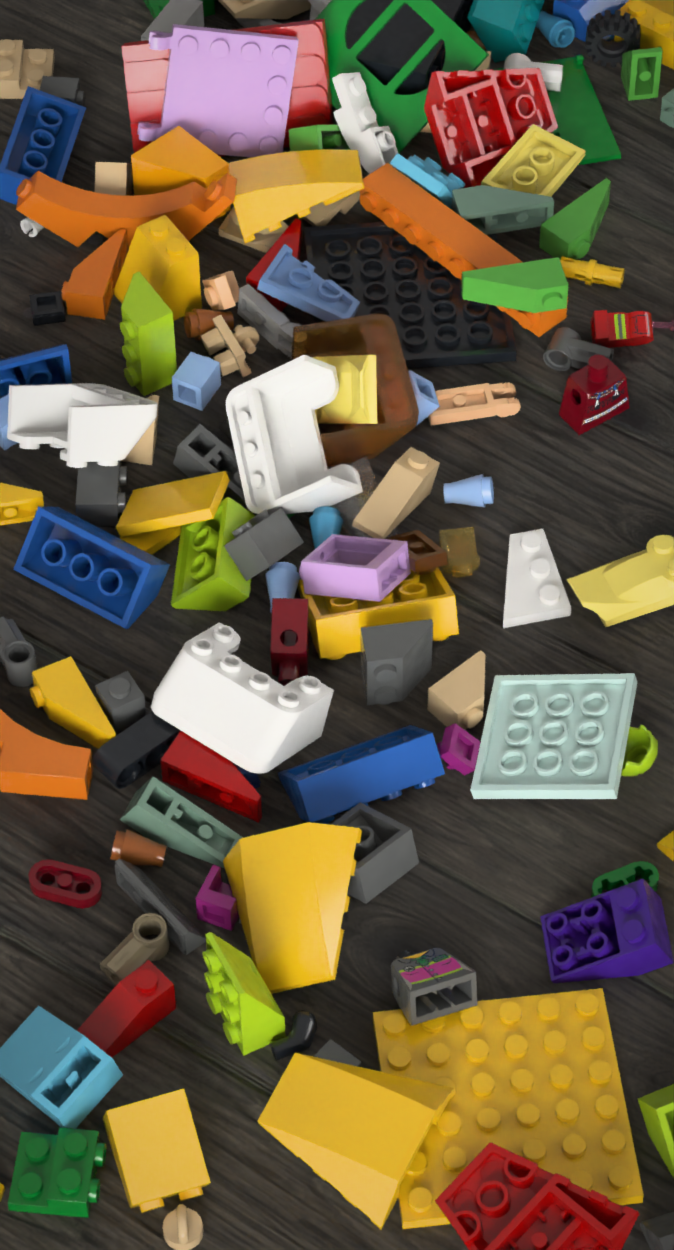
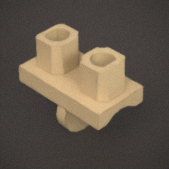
M222 315L213 318L215 328L201 335V339L209 355L224 348L226 349V351L213 357L215 361L220 362L222 377L236 370H239L242 377L251 374V369L245 361L246 355L244 352L247 351L249 354H252L256 351L255 346L259 341V334L256 329L251 326L243 327L238 325L235 327V333L233 334Z

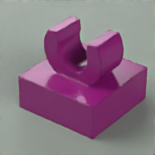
M456 723L446 727L442 742L436 744L440 758L447 763L446 768L449 770L456 769L464 776L475 771L481 742Z

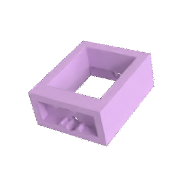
M332 534L301 561L299 573L300 578L303 580L304 593L380 602L411 574L407 541Z

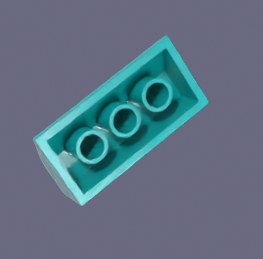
M473 0L467 18L487 51H491V58L494 63L506 60L513 53L526 55L545 0Z

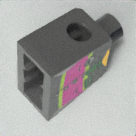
M433 948L417 954L410 950H405L399 953L396 960L391 963L393 996L411 1025L478 1005L476 971L441 948Z

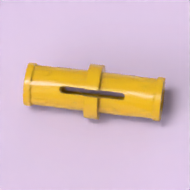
M561 256L560 262L566 278L585 281L586 285L592 286L593 283L621 289L625 268L598 264L597 260L590 259L588 262Z

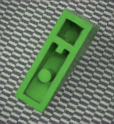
M605 178L542 223L539 247L552 257H559L560 260L561 256L576 260L583 258L592 245L609 205L611 181Z
M559 257L463 271L461 295L463 300L538 313L567 308L568 282Z

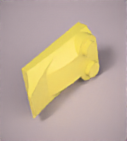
M533 124L482 180L481 185L552 197L585 157L586 151Z
M376 355L312 357L335 366L339 381V391L335 399L315 410L317 423L377 424Z
M670 535L655 536L648 541L645 550L566 580L582 606L597 613L605 627L674 605V537Z

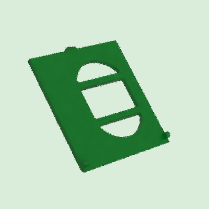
M331 0L314 20L325 18L332 105L337 110L342 108L332 78L342 73L360 72L366 84V91L371 106L376 113L378 126L390 127L396 141L395 145L400 154L428 123L424 110L428 88L412 95H398L396 90L441 40L444 41L446 52L442 69L444 72L459 70L475 71L489 54L431 0H393L353 47L348 49L346 32L349 20L356 8L366 0ZM404 4H408L434 29V33L387 85H384L358 61L357 57Z
M583 55L540 62L563 65L561 91L547 90L558 128L552 134L586 151L585 157L578 165L621 159L619 147L584 68Z

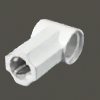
M513 53L506 58L503 70L540 68L546 90L561 91L563 65L531 62L529 57L521 53Z

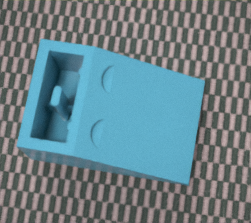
M39 1005L0 1047V1077L61 1128L76 1129L123 1076L113 1058L83 1034Z

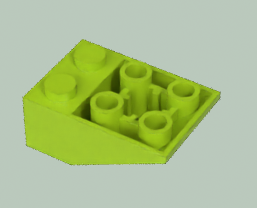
M212 932L205 934L207 950L203 951L202 954L208 971L204 973V977L210 989V992L206 993V998L212 1012L215 1015L221 1014L224 1020L222 1024L223 1030L230 1044L237 1043L243 1056L269 1045L272 1041L286 1037L285 1017L252 959Z

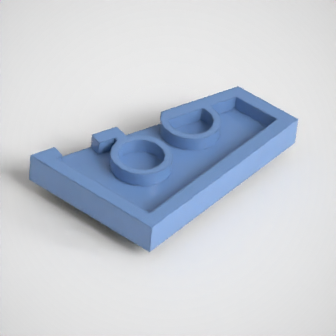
M284 244L261 277L257 290L346 330L358 311L360 301L334 281L322 279L314 272L315 267L307 260L300 262L292 255L293 250Z

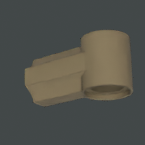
M146 913L139 916L133 923V931L100 963L101 971L114 985H117L148 960L151 962L160 960L167 954L170 943L167 925L162 916L156 913ZM147 935H158V937L152 940L144 939Z

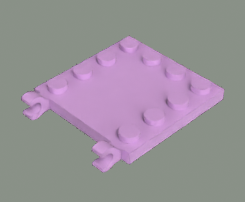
M173 24L172 33L150 31L148 40L150 49L170 50L160 124L139 122L137 131L139 140L155 141L177 126H180L219 155L252 158L282 153L298 38L294 36Z

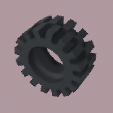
M605 10L604 16L598 13L595 19L591 18L589 25H587L585 49H587L588 56H592V60L595 63L601 60V66L606 67L608 62L611 63V67H616V63L619 62L622 67L623 53L640 49V24L637 25L635 17L630 20L629 13L625 12L624 16H621V10H615V14H611L610 10ZM608 35H616L623 38L624 40L620 42H608L604 40L603 37Z

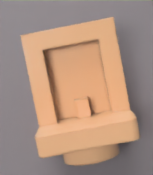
M226 271L202 280L204 295L212 310L220 311L236 306L235 303L239 299V286L233 271Z

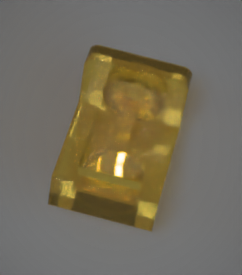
M474 527L439 530L440 547L447 552L448 565L442 566L443 574L452 573L453 577H466L472 575L473 571L478 570L480 557L477 556Z

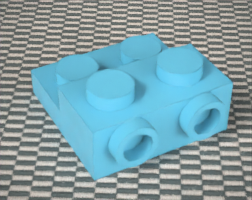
M397 153L390 162L394 168L450 209L452 190L461 189L465 186V183L453 173H450L447 177L440 172L442 167L429 157L424 161L414 154L413 157L410 156L406 159Z

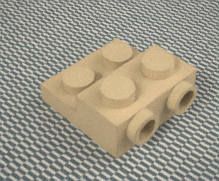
M0 40V99H23L28 86L40 90L43 76H53L54 49H24L23 40Z

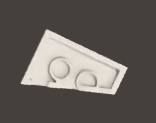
M537 529L510 534L503 628L570 616L571 605L544 530Z

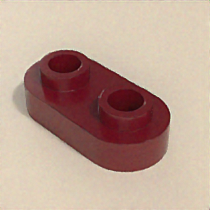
M46 859L35 863L28 874L32 893L42 899L76 908H89L98 903L102 896L101 879L96 872L90 869ZM47 881H52V882H54V883L51 884V885H45V884H44V883L47 882ZM80 891H89L85 894H79Z

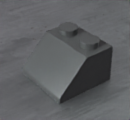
M432 619L360 628L361 676L367 705H386L392 702L403 701L432 669Z
M361 802L331 824L355 827L362 830L360 843H356L354 859L357 861L354 876H350L347 894L365 904L419 864L412 829Z

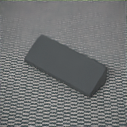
M122 859L115 861L117 884L145 914L156 913L162 916L167 925L169 939L183 954L188 955L206 942V937L139 867Z

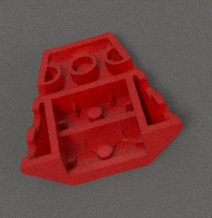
M540 68L490 69L481 71L459 70L454 72L434 71L431 73L424 104L425 114L443 168L449 174L453 173L465 183L464 188L480 186L482 180L533 124L550 133L558 128Z
M491 1142L435 1200L468 1250H622L639 1216L637 1210L626 1205L622 1207L611 1202L607 1196L594 1190L590 1192L571 1183L570 1179L557 1173L547 1172L539 1168L538 1164Z

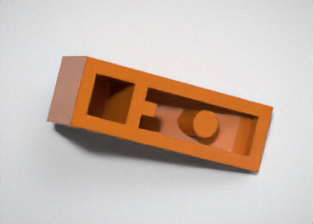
M119 229L73 269L69 282H64L62 300L66 301L68 315L105 320L114 295L116 282L128 253L126 229Z

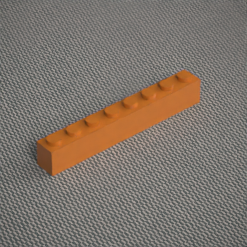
M389 163L363 178L364 189L360 190L359 198L362 207L380 218L389 228H393L404 236L410 244L416 245L428 254L433 261H437L448 269L456 278L462 280L463 271L522 263L520 259ZM496 306L500 311L507 313L518 321L523 328L530 330L538 337L567 318V308L532 313Z

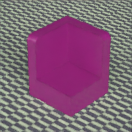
M213 864L195 898L197 919L232 931L239 918L237 900L233 897L230 885L222 882L221 867Z

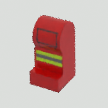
M607 310L593 312L590 326L592 343L613 348L644 345L654 340L652 315L650 312L607 313Z

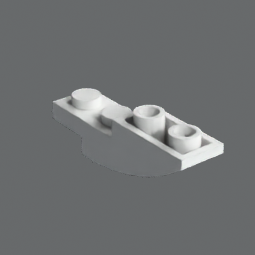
M360 72L342 73L333 77L332 81L342 107L333 112L347 145L351 150H358L361 165L371 174L386 163L390 164L398 153L395 138L389 126H378L376 113L371 106L366 91V84Z

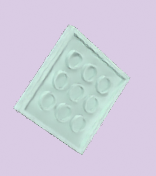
M635 673L495 675L470 789L473 798L617 799L637 688Z

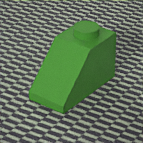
M661 47L631 50L623 53L621 79L628 101L658 98L663 52Z
M313 125L288 129L290 151L351 150L338 125Z

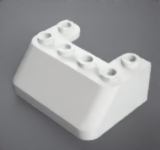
M302 355L236 386L229 392L225 404L245 503L252 513L259 514L266 509L269 514H272L281 507L286 514L313 512L318 507L332 506L363 492L359 473L353 466L340 464L327 469L315 410L332 402L338 394L339 381L335 366L307 355Z
M95 383L9 385L7 439L20 443L19 447L22 449H39L40 444L50 443V447L65 448L60 451V459L67 461L66 465L69 467L83 468L87 467V462L96 461L101 466H117L118 460H124L156 419L158 403L107 385Z
M219 622L184 644L154 692L151 709L161 719L246 771L257 774L267 773L322 736L334 690L313 676L296 678L285 686L276 682L266 673L256 670L243 662L239 657L231 655L239 648L240 636L233 628Z

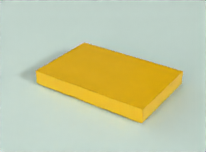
M226 471L133 490L116 525L120 537L214 519L230 482Z

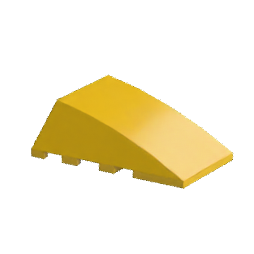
M321 149L289 151L261 155L229 163V174L237 179L233 204L245 244L255 240L254 234L265 228L272 232L282 227L280 222L295 214L299 218L310 214V207L322 202L327 206L364 189L358 150Z
M307 822L241 838L223 859L233 897L237 900L238 914L253 963L271 994L335 980L344 934L341 925L343 914L348 912L350 897L347 896L350 876H354L357 861L354 859L356 843H360L362 830L360 828Z
M294 1053L261 1113L258 1124L297 1158L300 1157L319 1177L329 1182L355 1208H359L370 1218L371 1222L382 1230L399 1197V1186L430 1126L432 1123L437 1124L454 1092V1088Z

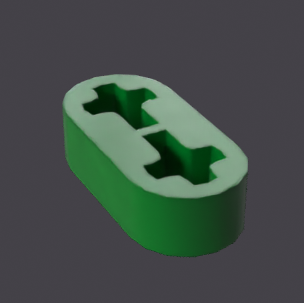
M638 861L605 873L594 880L591 898L602 894L604 889L611 891L635 882V877L637 876L644 880L648 879V884L656 892L659 880L658 870L649 862Z

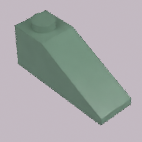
M480 185L452 190L451 210L484 234L489 235L540 227L542 223L553 216L554 200L550 196Z
M153 776L136 791L120 819L146 838L224 869L223 859L238 840L243 838Z

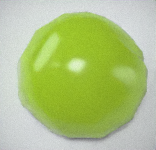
M640 725L639 728L631 726L629 728L621 776L631 777L643 774L651 768L657 758L658 741L644 725Z

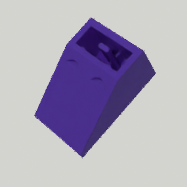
M644 879L540 916L550 977L553 983L639 976L674 963L662 900Z

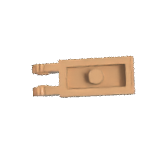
M505 382L504 384L490 385L489 383L435 391L440 407L431 413L428 418L431 426L496 415L502 418L518 413L521 405L519 400L514 398L516 396V389L512 383Z

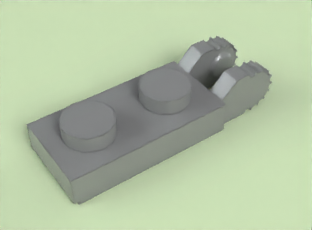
M249 284L239 288L237 314L255 328L276 349L288 355L290 359H296L304 355L305 346H303V342H306L307 331L299 323L289 322L290 320L287 319L283 312L278 311L267 301L264 295L258 293Z

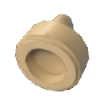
M179 1204L177 1209L168 1213L163 1221L162 1229L165 1242L175 1250L193 1249L203 1238L204 1229L201 1217L196 1211L186 1208L184 1204Z

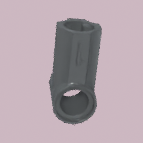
M562 327L555 330L543 355V359L546 365L556 371H566L570 366L581 369L588 365V360L593 355L600 354L612 361L614 349L581 340L580 335L576 331Z
M4 616L0 617V661L6 670L8 681L16 687L30 686L33 684L32 672L38 670L34 647L25 640L13 619H6Z

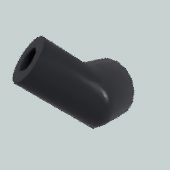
M305 1010L296 1012L292 1018L293 1024L289 1036L270 1042L271 1051L276 1061L309 1049L317 1030V1020L312 1013Z

